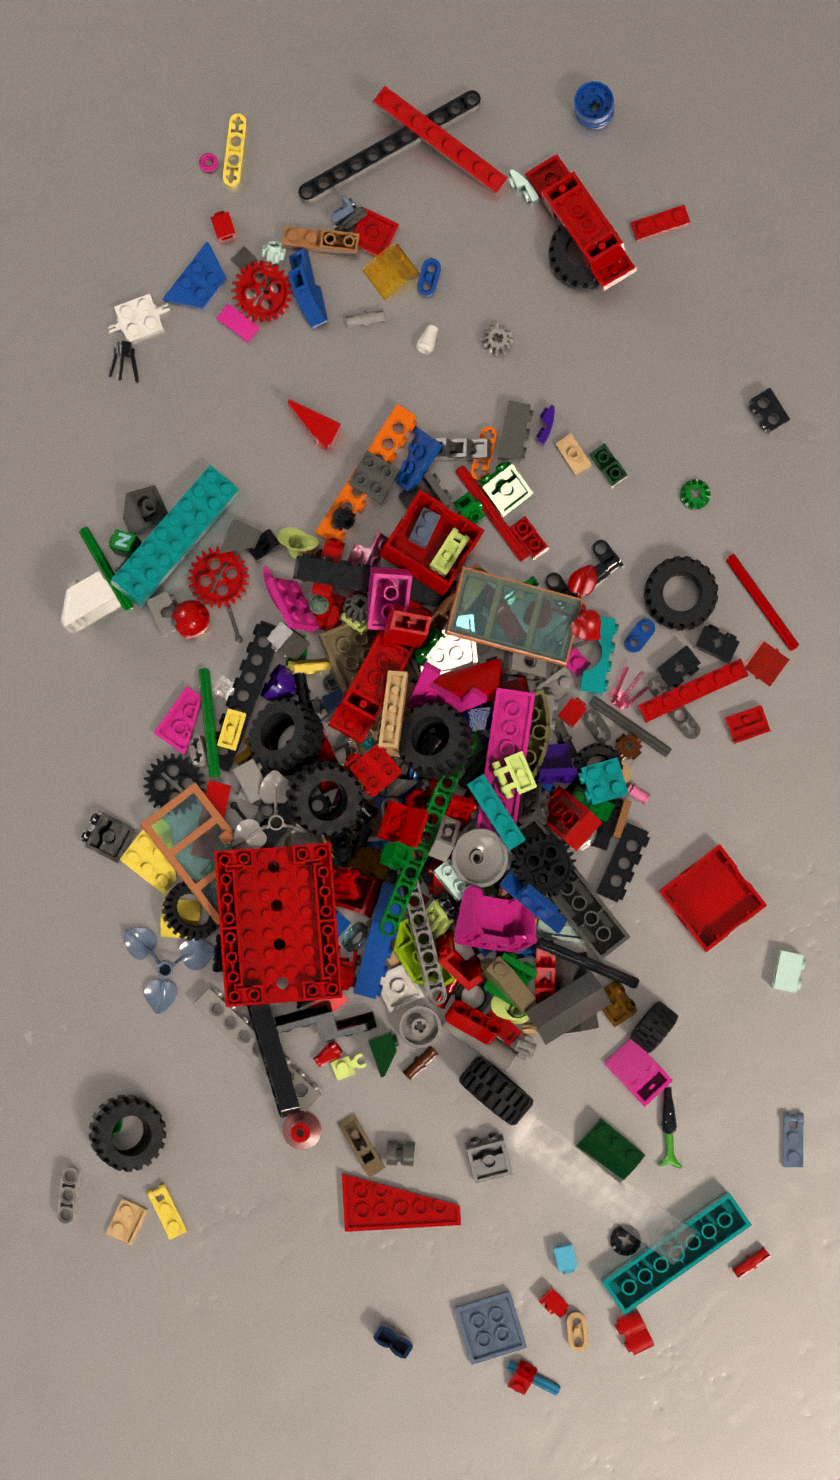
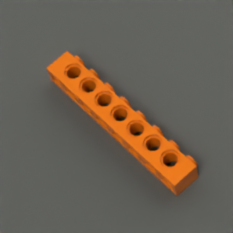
M397 404L367 451L375 456H381L384 461L392 464L397 456L396 450L398 447L402 448L408 439L405 436L409 431L412 432L418 423L416 422L417 416ZM394 425H403V431L400 433L393 430ZM391 440L394 445L392 448L386 449L383 447V442ZM354 472L315 531V534L325 541L327 538H337L342 542L346 536L344 534L346 529L343 528L340 531L331 526L332 515L337 508H342L344 504H350L353 507L352 512L356 514L357 511L361 512L367 503L364 500L368 495L362 493L361 496L355 497L352 494L354 487L349 485V481Z

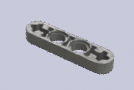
M658 676L652 677L647 684L648 690L654 698L660 692L657 688L652 689V681H660L659 687L662 691L664 688L667 689V692L671 690L666 682ZM684 706L667 713L687 739H695L699 736L700 727ZM677 710H682L685 713L684 720L678 721L675 719L674 714ZM689 718L691 722H689L688 724L691 728L694 726L696 727V735H688L687 726L685 725L682 728L680 724L685 723Z

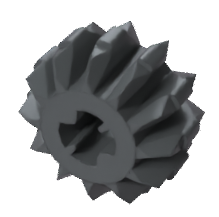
M359 591L356 595L351 593L349 598H346L344 601L343 611L346 613L345 617L346 619H351L352 624L355 621H359L360 625L363 620L367 622V592L364 595H360Z

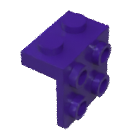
M548 744L544 760L535 776L536 783L573 782L578 775L577 767H572L570 745Z

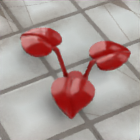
M587 565L576 570L570 576L568 587L572 593H577V598L582 599L581 594L588 596L595 589L597 582L595 567ZM544 598L537 629L544 628L550 623L552 619L551 612H556L566 617H569L570 614L551 608V602ZM535 601L525 610L523 616L524 624L529 625ZM583 603L580 615L577 616L578 619L574 620L571 624V632L575 637L582 640H601L600 615L594 610H586V605Z

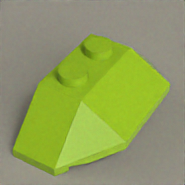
M415 915L413 921L416 925L420 926L422 922L418 915ZM406 919L399 925L394 951L412 981L424 985L408 919ZM425 934L419 935V943L423 945L427 943V936ZM426 952L423 955L424 962L430 963L432 961L430 953ZM440 965L445 986L456 980ZM431 971L428 973V980L435 982L437 975Z

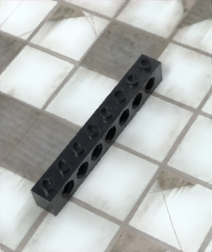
M262 620L260 624L256 623L253 631L255 638L253 642H249L246 652L249 654L247 659H243L239 668L242 671L239 678H235L232 686L235 691L233 696L229 695L226 706L229 709H240L243 713L247 714L236 751L228 749L225 755L218 753L220 770L230 773L233 758L237 755L242 741L241 737L244 736L275 651L270 647L271 642L266 647L259 646V640L263 637L267 638L276 627ZM259 655L262 657L260 665L252 664L254 656ZM248 673L255 674L256 679L253 683L245 681V676ZM241 691L249 693L246 701L239 700L238 695ZM222 713L219 720L221 728L219 732L216 731L217 744L225 720V713Z

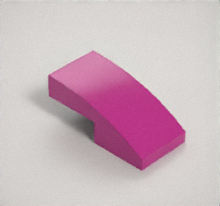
M228 303L216 317L219 322L247 343H249L260 328L250 319H246L242 313H239L238 310Z

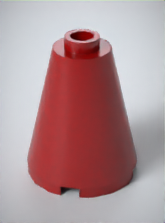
M300 1111V1113L288 1116L283 1125L284 1139L295 1149L305 1150L311 1148L318 1142L321 1135L319 1120L307 1111ZM302 1129L304 1131V1135H298L297 1130Z

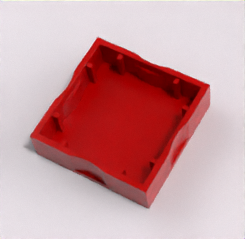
M420 489L380 551L379 556L400 569H409L415 579L444 596L485 530L462 515L454 513L443 503ZM424 507L441 516L425 549L408 541ZM455 527L459 530V533L464 536L466 534L470 539L445 578L437 574L438 571L434 572L428 567Z
M720 844L657 891L705 953L726 938L730 932L742 923L747 922L767 906L753 886L744 879L737 865Z

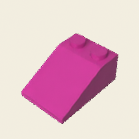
M371 567L368 587L367 629H385L391 604L409 607L413 577L409 569Z

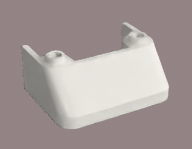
M99 571L80 582L76 580L68 585L69 589L66 590L61 623L72 634L121 607L109 583L103 579Z

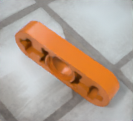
M490 426L483 428L479 439H485L486 436L483 434H487L488 431H491V435L494 436V438H490L492 448L490 447V459L473 460L471 476L475 481H481L480 479L484 476L483 474L480 477L476 476L474 470L479 468V463H476V460L481 463H488L487 466L483 464L482 472L487 474L489 471L497 440V431Z

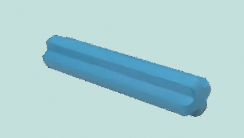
M510 1361L507 1371L514 1374L518 1364ZM538 1374L535 1375L532 1384L555 1396L558 1395L561 1389L560 1385Z

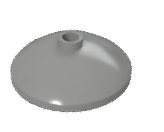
M473 829L464 833L456 841L451 856L452 866L458 878L465 884L487 887L496 883L505 873L508 864V851L505 843L496 833L487 829ZM475 854L478 856L477 861L473 860Z

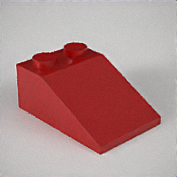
M289 399L287 403L290 411L317 443L316 446L326 451L328 448L332 450L342 431L341 423Z
M560 785L550 795V800L548 801L549 816L547 817L546 825L575 851H578L602 824V821Z

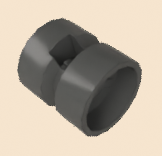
M388 1140L386 1165L397 1166L401 1163L402 1166L413 1167L415 1142L404 1141L403 1144H400L399 1141ZM396 1150H402L401 1157L396 1156Z

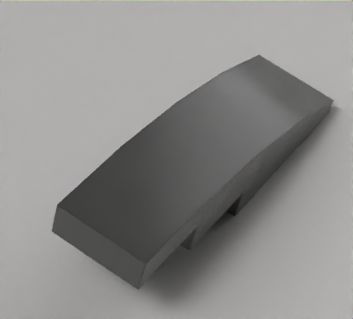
M434 438L443 445L434 460L490 459L491 440L488 438L471 440L468 438Z

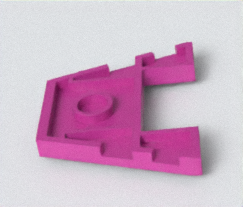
M426 661L422 672L418 676V681L409 695L407 706L414 710L418 705L423 707V704L426 702H430L433 705V702L436 701L442 704H449L459 713H462L485 703L488 695L474 687L462 698L433 683L440 675L441 669Z

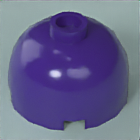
M278 664L269 675L271 678L268 684L265 682L261 691V696L270 702L288 697L292 698L297 690L294 687L296 679L292 671L284 665Z

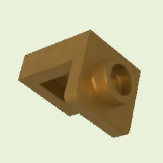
M245 736L241 737V739L248 747L233 758L238 766L252 759L251 746H249L248 738L246 739Z

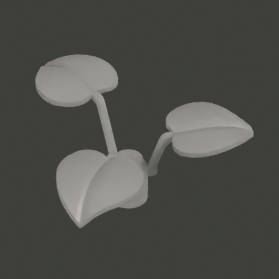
M273 770L262 781L260 797L266 804L274 803V814L269 817L268 825L262 827L254 819L241 821L235 829L232 846L236 849H259L267 841V835L262 830L269 828L272 830H280L282 827L293 828L290 834L293 845L324 843L323 834L317 836L309 833L297 823L296 826L284 823L283 816L278 813L277 802L285 803L288 801L285 795L286 790L290 789V786H288L289 781L277 770Z

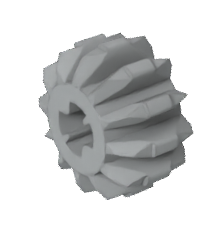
M497 323L496 329H494L491 324L489 325L490 331L485 329L483 333L486 336L481 337V341L486 342L483 344V348L490 347L488 354L495 350V356H498L501 350V353L505 355V348L508 350L512 348L508 343L514 342L513 338H509L512 335V331L506 332V325L500 329V323ZM494 337L502 338L501 343L493 342Z

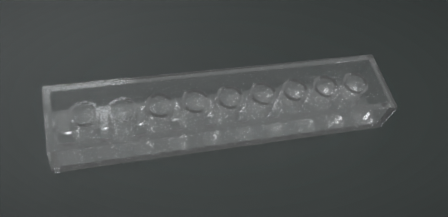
M536 1118L514 1149L673 1265L676 1264L697 1234L538 1118Z

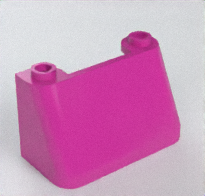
M468 886L463 891L454 933L455 943L507 953L518 952L537 943L535 915L515 898L506 900L484 896L483 890L478 886Z

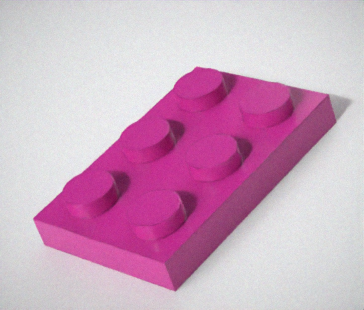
M274 577L266 581L288 628L313 632L319 628L316 617L312 613L297 581Z

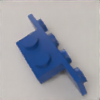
M510 871L506 873L500 886L557 934L560 933L567 922V918L558 912L559 908L531 884L521 887L523 882L521 880L517 881L518 877Z

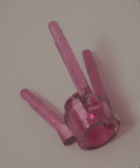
M625 667L616 689L611 695L613 699L610 702L622 711L625 707L628 709L636 699L648 690V687H644L629 700L628 694L644 674L643 671H640L625 692L620 691L618 693L629 669Z

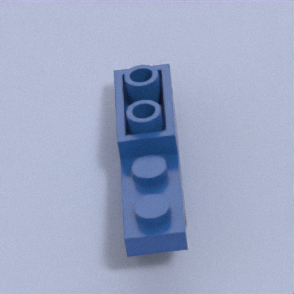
M301 249L289 255L292 270L288 272L301 311L311 328H315L328 322L321 287L315 285L308 250Z

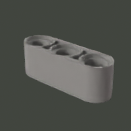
M74 1166L65 1168L61 1173L57 1218L64 1224L73 1221L77 1212L80 1171ZM68 1170H72L76 1175L72 1181L66 1177ZM65 1190L73 1192L72 1200H67L64 1197ZM64 1209H68L71 1212L70 1219L63 1218L62 1211Z

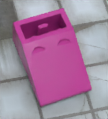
M631 1039L604 1062L644 1107L673 1081L653 1058Z

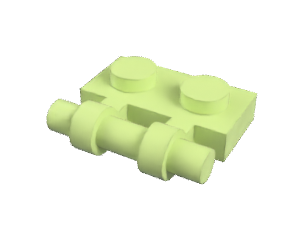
M523 751L504 758L507 764L505 767H501L499 761L492 763L495 770L493 771L494 776H497L501 785L500 790L505 794L506 799L514 797L511 791L513 788H517L518 793L522 794L537 787ZM508 771H510V774L514 781L510 784H508V781L504 774Z

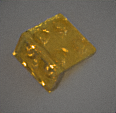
M398 244L387 247L363 269V272L384 299H388L403 284L420 275V272Z

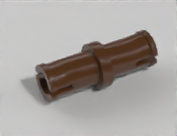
M429 1046L419 1057L416 1056L414 1058L415 1061L403 1071V1074L411 1081L422 1069L425 1070L427 1068L426 1065L438 1053L432 1046Z

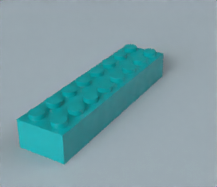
M209 465L112 577L111 584L141 608L239 495L240 489Z
M727 1191L604 1277L601 1281L625 1315L752 1226V1224L732 1195Z

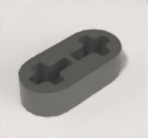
M594 709L588 710L583 717L585 725L597 742H607L611 737L609 727L598 711ZM589 713L597 715L595 721L598 725L595 726L592 721H587ZM597 727H600L602 731H607L606 739L597 737L599 734Z

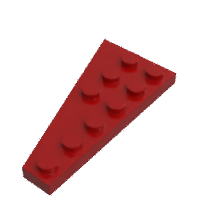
M342 1173L345 1232L461 1225L460 1205Z

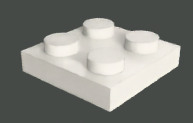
M403 964L387 971L386 977H381L380 984L383 985L381 995L389 1012H393L425 997L420 985L412 981Z

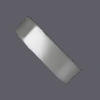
M194 734L189 740L191 760L195 766L205 768L208 766L205 737L200 734Z

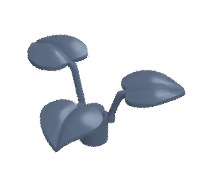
M138 927L126 929L124 933V942L131 956L143 960L150 953L158 964L157 972L162 977V981L158 979L151 980L144 990L146 1001L155 1014H160L167 1010L177 996L176 985L171 981L165 982L166 977L172 974L173 967L184 959V964L187 968L192 970L202 969L207 965L215 950L214 946L206 940L200 939L195 941V938H193L191 941L185 940L180 945L179 951L182 956L173 963L169 960L160 961L152 951L157 944L156 935L152 930Z

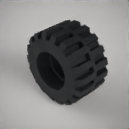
M605 743L587 745L580 750L573 762L574 767H577L578 773H581L580 769L586 767L589 759L594 756H602L606 760L617 757L621 770L623 769L622 758L618 755L619 752L614 750L611 745H606Z
M658 1001L646 1012L633 1029L630 1039L647 1053H650L658 1047L677 1022L678 1015L664 1003Z

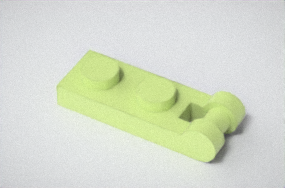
M455 527L428 567L434 572L438 571L437 574L445 578L470 539L466 534L464 536L459 533V530Z

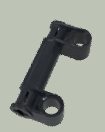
M597 540L592 545V555L598 562L594 566L597 573V585L611 576L610 573L619 567L622 568L624 565L606 541ZM596 545H604L605 553H597L595 550ZM552 572L545 577L544 585L547 590L577 597V593H572L569 590L568 585L558 573ZM551 576L558 579V585L555 587L550 586L548 583V579ZM554 600L561 610L563 609V606L567 604L564 602Z

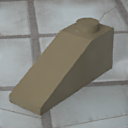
M500 956L494 959L482 972L522 1013L537 1000L514 970Z
M355 1114L338 1123L363 1170L369 1177L386 1168Z

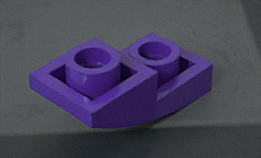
M552 404L549 409L545 407L540 415L542 418L541 424L546 426V428L542 427L536 437L539 438L537 444L542 447L547 442L554 421L555 406Z

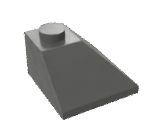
M155 485L126 493L123 520L129 533L139 534L156 527L168 514Z

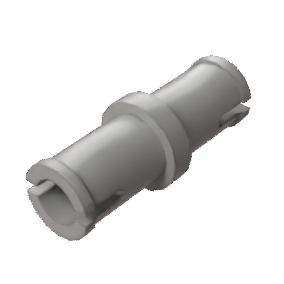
M384 309L370 312L365 310L359 314L346 315L348 328L363 324L368 326L369 323L385 321Z

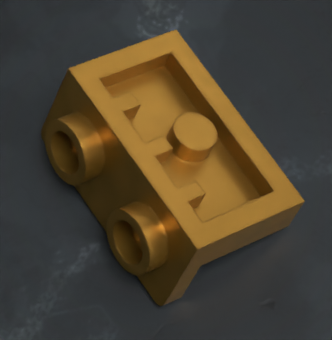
M614 980L604 987L611 1004L602 1010L612 1025L616 1027L633 1016L638 1010L636 1009L635 1002L625 993V988L621 983Z

